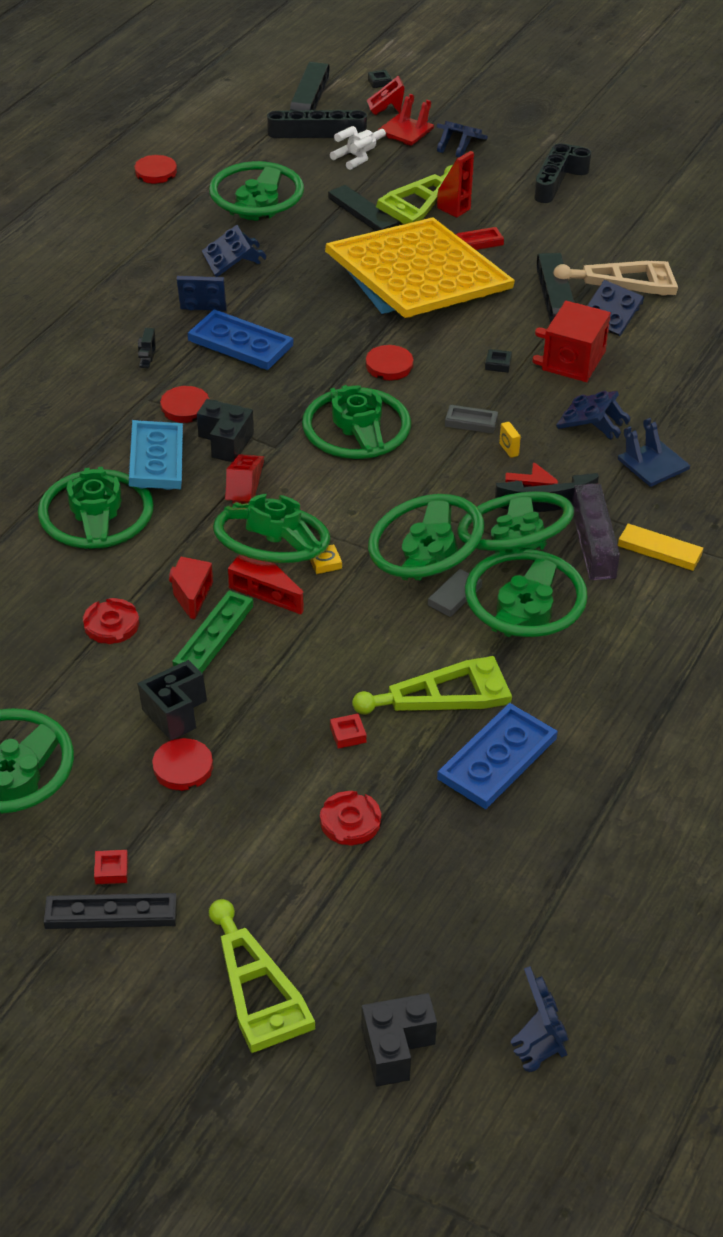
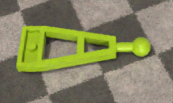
M453 165L446 167L444 175L441 177L434 174L390 191L378 199L376 207L399 220L402 224L423 220L438 201V189ZM431 186L437 187L434 192L428 188ZM415 193L427 201L418 209L402 198Z
M489 656L466 660L389 686V693L372 695L366 691L359 692L354 696L352 705L354 710L362 715L371 713L375 707L393 704L395 711L486 709L508 705L511 703L512 695L495 657ZM468 674L477 695L441 696L436 685ZM422 689H425V691H426V693H427V695H428V696H406V697H402V696H404V695H407V694H410V693H413V692H416V691H419V690H422Z
M225 899L214 901L209 908V917L215 924L221 925L225 935L221 936V944L239 1028L251 1053L315 1030V1020L302 995L246 928L237 929L233 921L235 910L232 903ZM243 945L255 962L237 968L233 949ZM267 974L288 1001L248 1015L241 984Z

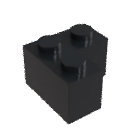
M205 400L197 412L198 437L211 440L212 458L233 462L242 453L254 434L253 409L217 400Z
M189 660L137 683L142 710L170 740L197 728L193 708L206 702L207 696L203 674Z
M429 993L362 1005L361 1029L376 1087L410 1081L411 1055L409 1049L435 1045L437 1020Z

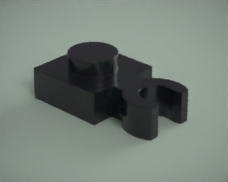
M145 328L143 337L138 339V358H141L139 368H150V364L153 361L156 350L155 328Z

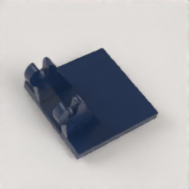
M445 121V124L437 123V128L444 129L437 146V152L444 153L453 132L463 134L456 151V157L464 155L471 137L486 140L488 138L487 135L482 134L481 129Z
M238 225L227 230L224 235L208 244L202 250L216 277L241 259L253 261L257 264L261 263L258 259L259 256L266 260L265 252L257 250L252 246L254 244L259 248L258 240L249 238L241 231Z
M177 276L180 309L227 311L224 277Z
M603 280L588 306L611 312L609 332L621 336L635 312L639 311V306L643 304L644 296Z
M601 391L595 395H579L574 398L572 404L563 413L556 426L560 429L592 423L611 440L614 435L618 439L621 431L617 426L613 425L608 416L619 426L623 424L622 419L628 425L630 416L623 412L616 402V398L619 396L618 391Z
M651 418L645 419L643 422L644 429L646 430V444L643 447L639 446L636 430L631 432V426L624 429L626 452L618 455V460L648 486L652 487L690 469V465L660 441L656 422L651 423Z
M531 966L524 968L536 1001L538 1012L512 1038L511 1044L513 1047L523 1044L522 1047L514 1049V1053L516 1056H520L522 1062L532 1059L531 1062L524 1064L523 1068L527 1072H533L539 1068L542 1061L556 1052H559L561 1058L567 1056L568 1054L563 1042L568 1041L569 1038L562 1021H559L556 1013L558 1012L556 1002L552 993L549 992L543 976L536 978Z

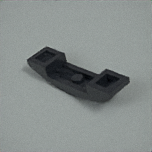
M598 473L573 475L571 483L524 487L522 481L496 483L495 498L520 492H550L567 498L574 507L596 497L599 476ZM533 502L534 512L562 510L561 507L555 504ZM509 505L501 508L509 509Z

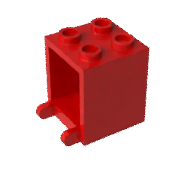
M566 300L547 329L536 328L535 335L545 339L543 356L534 355L532 362L542 366L544 371L588 382L606 352L611 312Z

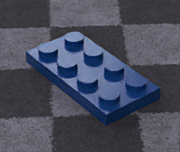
M215 309L188 332V341L269 370L293 346L292 337Z
M509 703L438 771L437 779L479 806L487 809L557 739L558 731Z

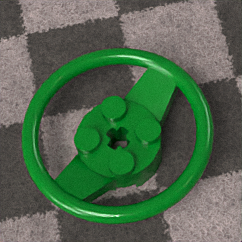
M264 161L243 162L229 166L218 172L209 185L210 196L219 207L229 211L230 215L239 214L241 218L259 221V217L269 215V218H272L277 213L288 210L299 202L304 192L303 181L295 171L280 164ZM263 170L257 180L249 179L245 182V185L237 189L235 193L236 203L232 204L219 195L218 186L226 177L242 171ZM282 175L294 182L295 192L289 199L279 203L278 186Z
M344 385L341 389L335 390V388H331L330 392L319 396L311 402L304 412L302 427L308 440L327 454L346 459H368L382 456L399 447L409 435L411 418L406 407L390 394L358 385ZM332 401L333 422L342 429L345 435H354L361 449L342 448L321 439L312 427V419L316 411ZM382 402L391 406L401 419V428L398 434L385 444L383 443L380 431Z
M103 467L91 470L90 468H85L84 471L68 475L49 487L39 502L38 518L45 532L65 545L83 549L106 548L128 541L146 527L153 514V498L148 488L132 487L142 498L143 511L139 519L132 526L122 532L108 536L110 519L117 516V510L122 501L119 482L129 486V474L103 469ZM65 488H67L70 510L75 514L76 520L82 521L86 538L72 536L60 531L49 518L48 510L51 501Z
M540 491L509 494L477 506L482 515L508 505L509 509L507 515L497 518V524L491 530L492 540L481 539L476 549L495 551V553L500 552V554L506 553L505 550L512 549L513 552H519L520 549H536L537 547L542 550L547 545V539L557 535L570 524L574 516L573 505L567 498L561 495ZM533 502L555 504L563 509V514L554 524L544 529L543 521L539 518V514L533 510ZM468 513L463 516L457 527V534L463 543H466L471 536L468 528L473 521Z
M267 494L254 496L246 504L233 503L232 507L226 506L224 508V511L216 517L213 524L215 536L228 549L251 559L272 563H295L316 558L326 551L331 540L329 530L319 519L300 510L299 502L284 495H280L278 500L266 499ZM230 519H247L246 530L264 535L270 542H280L283 537L297 551L273 552L249 547L231 538L225 532L224 524ZM307 525L312 527L319 534L320 541H318L315 538V536L307 527Z
M431 494L413 498L394 507L377 522L368 541L369 555L379 569L390 575L401 577L402 580H408V578L421 580L422 577L432 576L449 570L465 560L476 549L483 536L484 519L476 505L460 496ZM427 506L423 523L413 524L410 527V533L407 534L402 542V550L406 559L404 564L398 566L385 560L379 551V541L385 529L403 514ZM452 506L465 510L473 521L472 534L461 549H458L454 533L451 529Z
M512 549L505 550L506 553L500 554V552L492 554L475 565L467 577L465 596L471 611L483 623L491 627L492 631L502 632L507 637L511 635L541 637L560 632L579 619L587 604V588L579 572L565 560L544 551L520 549L519 552H513ZM533 560L534 562L525 576L516 575L512 577L511 582L506 583L500 589L497 598V615L493 616L487 612L480 604L476 595V585L480 576L492 566L502 562ZM559 569L572 581L576 590V602L567 615L549 623L553 607V589L551 587L556 571Z
M0 709V722L17 720L39 725L20 744L15 739H6L0 744V814L18 812L40 804L57 792L70 775L74 762L72 741L66 730L47 715L27 709ZM60 744L62 760L59 769L45 786L37 790L40 779L39 769L43 767L56 746Z

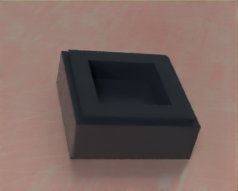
M387 70L368 72V80L373 88L384 87L392 81Z
M488 349L485 370L509 373L512 352Z

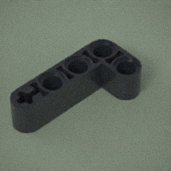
M562 143L555 144L536 177L534 199L540 203L551 202L566 173L574 175L588 174L591 151L580 146Z

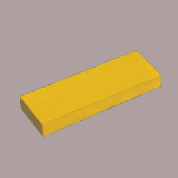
M627 524L618 540L619 547L694 571L703 553V547L632 524Z

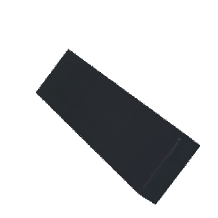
M346 185L328 191V198L375 231L399 226L398 220L378 209L376 205Z
M176 893L47 896L44 926L45 929L176 926L177 897Z

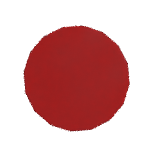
M164 155L143 157L134 166L136 177L138 179L143 178L144 182L152 184L164 183L168 181L169 177L174 178L177 173L176 162Z
M379 346L368 352L366 356V369L376 378L378 375L382 376L383 380H398L410 374V370L413 369V357L407 349L400 346Z
M194 386L175 387L168 390L162 396L160 401L161 411L165 413V417L178 423H190L192 419L197 418V412L209 397L205 391Z
M109 598L106 599V602L100 604L99 601L95 602L86 609L83 616L85 633L90 639L98 643H121L131 638L137 632L140 625L136 607L124 599Z
M181 738L171 740L163 744L155 752L152 760L153 771L158 782L173 790H189V787L194 785L198 787L206 782L213 770L211 751L205 744L194 739Z
M356 791L336 793L324 802V807L320 811V825L323 833L330 840L338 844L350 846L363 844L372 839L380 829L381 811L379 805L372 797L366 794L364 797L357 795Z

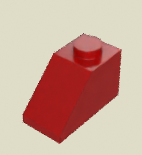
M180 557L176 567L173 566L170 570L169 582L172 583L173 595L191 619H196L213 584L212 563Z

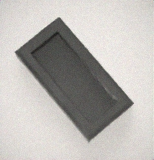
M450 405L445 419V427L494 434L498 412Z
M459 569L428 598V606L451 617L467 602L465 583L469 573ZM481 579L477 582L476 592L482 587Z

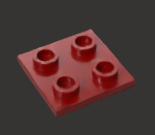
M409 94V97H405L401 113L378 130L384 129L387 138L396 139L407 145H413L434 129V124L428 123L431 101L426 99V103H422L418 120L410 118L414 95Z

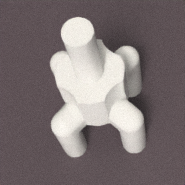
M354 126L338 132L334 135V139L340 142L349 137L348 144L331 152L330 158L336 160L348 153L356 155V158L346 163L347 169L351 170L368 160L366 152L375 148L376 140L384 137L386 132L384 129H380L374 133L370 130L358 133Z

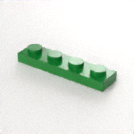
M229 590L172 661L173 666L189 660L203 673L251 611L253 599Z

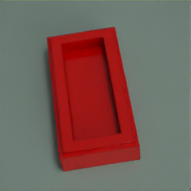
M497 227L455 234L475 250L504 245V238Z

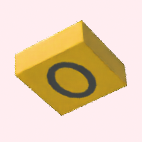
M510 422L501 423L499 443L510 458L519 455L521 436Z
M329 545L324 553L310 559L316 574L342 569V560L335 545Z

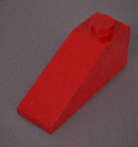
M469 151L456 159L438 189L437 208L456 218L471 209L473 151Z
M239 454L226 471L225 500H232V503L246 504L256 495L264 464V456Z
M239 554L228 567L230 589L300 615L303 613V591L275 563L259 561Z

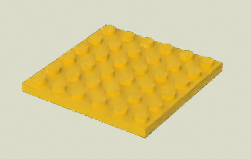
M433 217L326 243L325 248L326 253L404 318L513 288L515 281Z

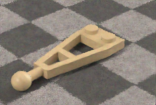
M665 261L584 265L583 270L570 269L569 266L560 264L553 272L554 276L559 279H584L586 284L599 286L603 280H607L631 291L662 296L676 295L678 285L669 263ZM646 272L649 281L623 278L622 274Z

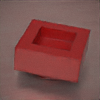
M359 714L330 719V729L337 748L366 743L367 735Z
M127 850L95 851V884L127 883Z

